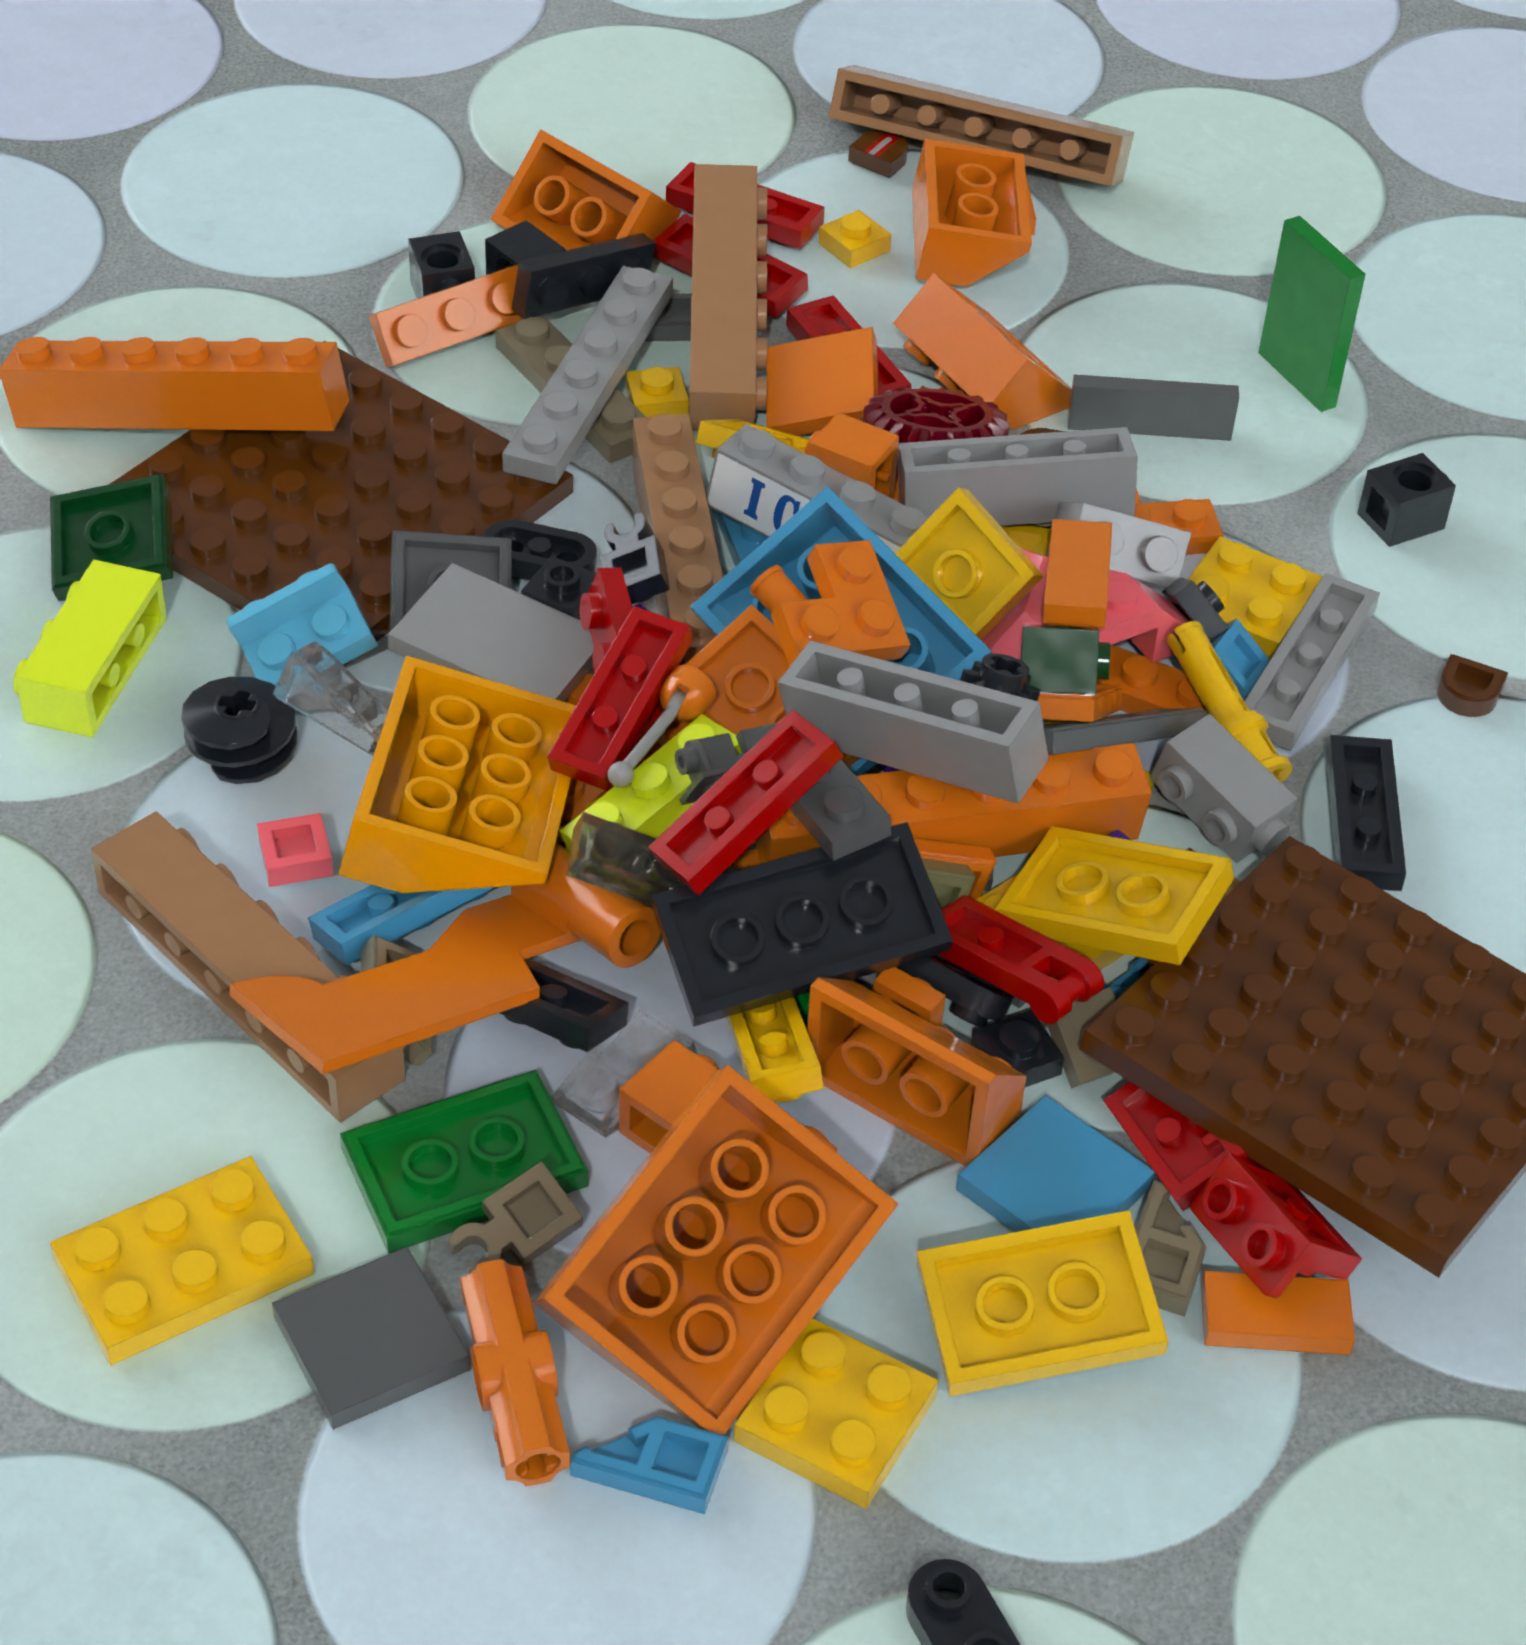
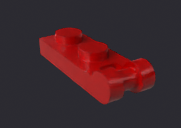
M966 895L941 909L953 943L950 951L938 955L1028 1003L1032 1012L1043 1023L1055 1024L1072 1011L1073 1002H1087L1104 989V977L1093 961Z

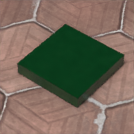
M164 474L50 496L52 591L58 601L66 600L70 586L73 582L80 581L93 559L161 574L162 581L173 579L170 488Z

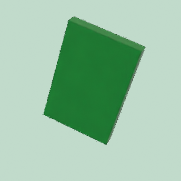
M1296 216L1284 220L1258 353L1320 412L1335 408L1337 405L1366 274L1301 216Z
M537 1070L340 1133L341 1149L388 1254L452 1233L464 1224L481 1223L490 1220L482 1210V1201L541 1161L566 1194L589 1186V1171Z

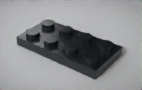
M908 822L891 826L892 836L835 861H832L822 847L720 875L699 895L686 885L652 895L651 906L693 1027L809 993L810 986L818 977L853 980L950 951L953 939Z

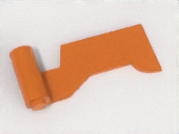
M555 843L545 884L511 886L510 895L465 909L432 947L424 952L323 985L314 980L297 976H266L238 981L230 984L229 996L320 1073L325 1074L538 999L540 996V986L525 963L524 959L583 941L616 966L629 968L639 964L649 956L655 948L661 932L651 907L567 849Z

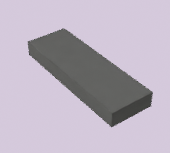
M1074 374L1067 417L1068 430L1127 427L1130 434L1231 441L1239 402V386Z

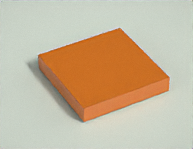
M873 327L767 346L766 427L797 436L811 434L816 430H822L838 412L860 420L863 417L864 406L869 404L870 398L878 395L877 339Z

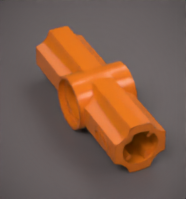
M504 1259L479 1263L470 1274L460 1278L461 1294L474 1344L471 1345L470 1351L479 1402L483 1412L490 1411L495 1442H497L501 1468L504 1469L506 1480L518 1481L525 1486L550 1482L556 1474L570 1467V1451L556 1396H558V1381L549 1337L546 1330L538 1331L534 1306L527 1288V1279L524 1276L522 1266L508 1264Z

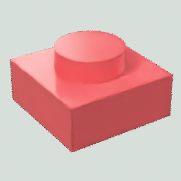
M321 813L257 824L259 845L269 887L334 876L332 856Z

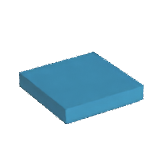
M1045 1095L958 1174L956 1190L1013 1232H1019L1127 1211L1151 1188L1155 1172Z

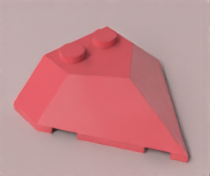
M1024 549L1021 550L1044 577L981 640L992 651V654H1004L1017 658L1020 661L1023 624L1046 625V623L1042 622L1049 556ZM1110 570L1106 627L1099 629V642H1110L1113 645L1130 639L1152 663L1173 656V651L1166 643L1167 636L1175 634L1177 640H1180L1174 629L1190 621L1164 596L1127 573Z

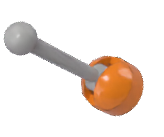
M683 664L675 667L665 679L659 691L664 712L624 761L615 762L608 769V779L612 785L625 787L632 782L634 777L633 769L675 718L679 721H691L705 713L716 698V689L711 679L704 672L694 666Z

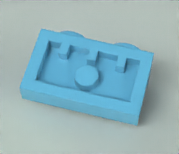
M332 563L318 570L303 574L297 581L263 599L250 602L241 611L226 619L228 628L241 645L255 677L274 684L286 694L379 646L352 591L336 566Z

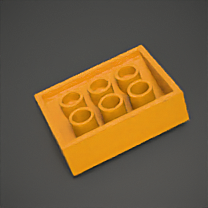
M406 655L356 808L338 875L399 893L545 884L571 777L552 771L547 756L576 705Z

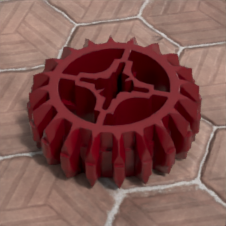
M923 385L919 389L902 387L899 388L898 392L887 390L882 392L881 395L870 398L869 404L864 406L863 417L860 418V421L899 435V443L1008 436L1010 425L1007 422V414L999 410L998 406L993 402H984L983 398L979 395L969 396L965 395L962 390L954 392L945 390L943 387L928 389ZM897 457L896 476H898V457Z

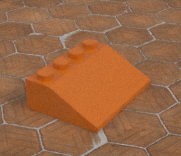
M727 1064L710 1077L533 1303L589 1349L695 1426L703 1430L725 1435L899 1203Z

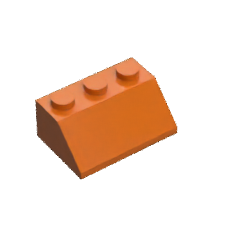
M540 129L490 220L505 229L527 220L563 246L567 251L641 233L654 240L678 219L681 211L648 189Z
M925 138L912 186L915 278L927 281L935 273L949 284L967 287L1029 253L1032 240L1024 154Z
M935 273L931 275L893 322L908 337L903 347L926 366L931 361L938 366L933 375L951 391L956 392L963 389L969 396L979 395L983 398L984 402H993L998 406L999 410L1007 414V422L1010 423L1009 427L1013 430L1069 409L1072 388L989 312Z
M818 977L810 986L807 1032L820 1063L823 1086L966 1167L1020 1119L1027 1076L1015 1070L1003 1059L984 1053L955 1037L948 1029L931 1024L900 1007L889 997L877 994L853 980Z

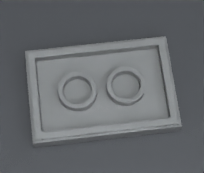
M451 563L388 634V650L403 657L407 655L565 702L593 667L594 645L590 630L583 629L579 619L454 563Z

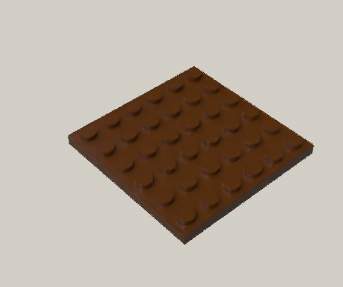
M339 348L338 351L350 401L334 431L189 430L110 483L114 484L164 474L170 488L173 570L239 610H242L252 601L263 599L290 585L309 571L318 570L330 563L334 564L352 591L376 641H379L389 633L391 539L393 530L483 537L488 527L500 521L521 520L534 523L573 493V475L567 471H564L556 485L503 472L502 453L510 442L508 439ZM351 661L345 663L344 665L338 667L337 669L341 670L343 667H345V666H346L348 663H350Z
M1291 836L1285 839L1219 902L1181 965L1157 961L1085 1029L1079 1050L1219 1139L1241 1146L1246 1152V1156L1438 1278L1526 1172V974L1491 954L1484 947L1472 943L1436 922L1426 913L1412 908L1376 887L1371 881L1359 877L1323 856L1313 847L1305 845Z

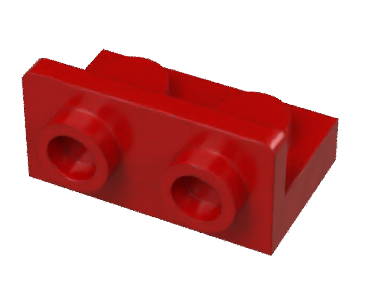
M1130 1081L1103 1100L1182 1211L1190 1207L1191 1202L1228 1153L1249 1159L1241 1146L1219 1139Z
M1232 1153L1227 1154L1190 1205L1191 1211L1257 1288L1269 1297L1278 1298L1298 1272L1308 1277L1317 1272L1337 1279L1347 1280L1362 1260L1359 1254L1298 1188L1256 1161Z

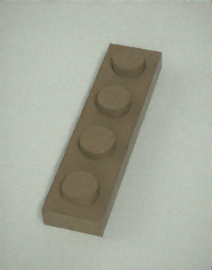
M544 315L521 319L519 322L495 330L496 348L540 393L572 346V343ZM616 387L585 439L609 463H613L633 455V418L646 416Z

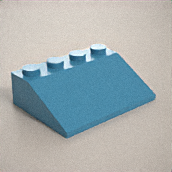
M828 486L690 606L695 615L716 636L751 604L773 623L772 614L750 593L751 585L764 571L772 566L780 565L784 570L783 572L808 600L821 599L807 561V557L815 544L870 540L911 644L901 659L885 661L960 681L963 669L972 670L974 661L982 663L984 656L992 654V651ZM859 758L849 769L855 776H858L878 763Z

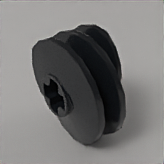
M230 676L207 682L192 691L183 703L181 719L185 729L184 739L186 746L196 758L211 765L212 771L220 781L234 784L259 782L278 773L292 759L298 744L295 709L288 695L274 684L254 677Z

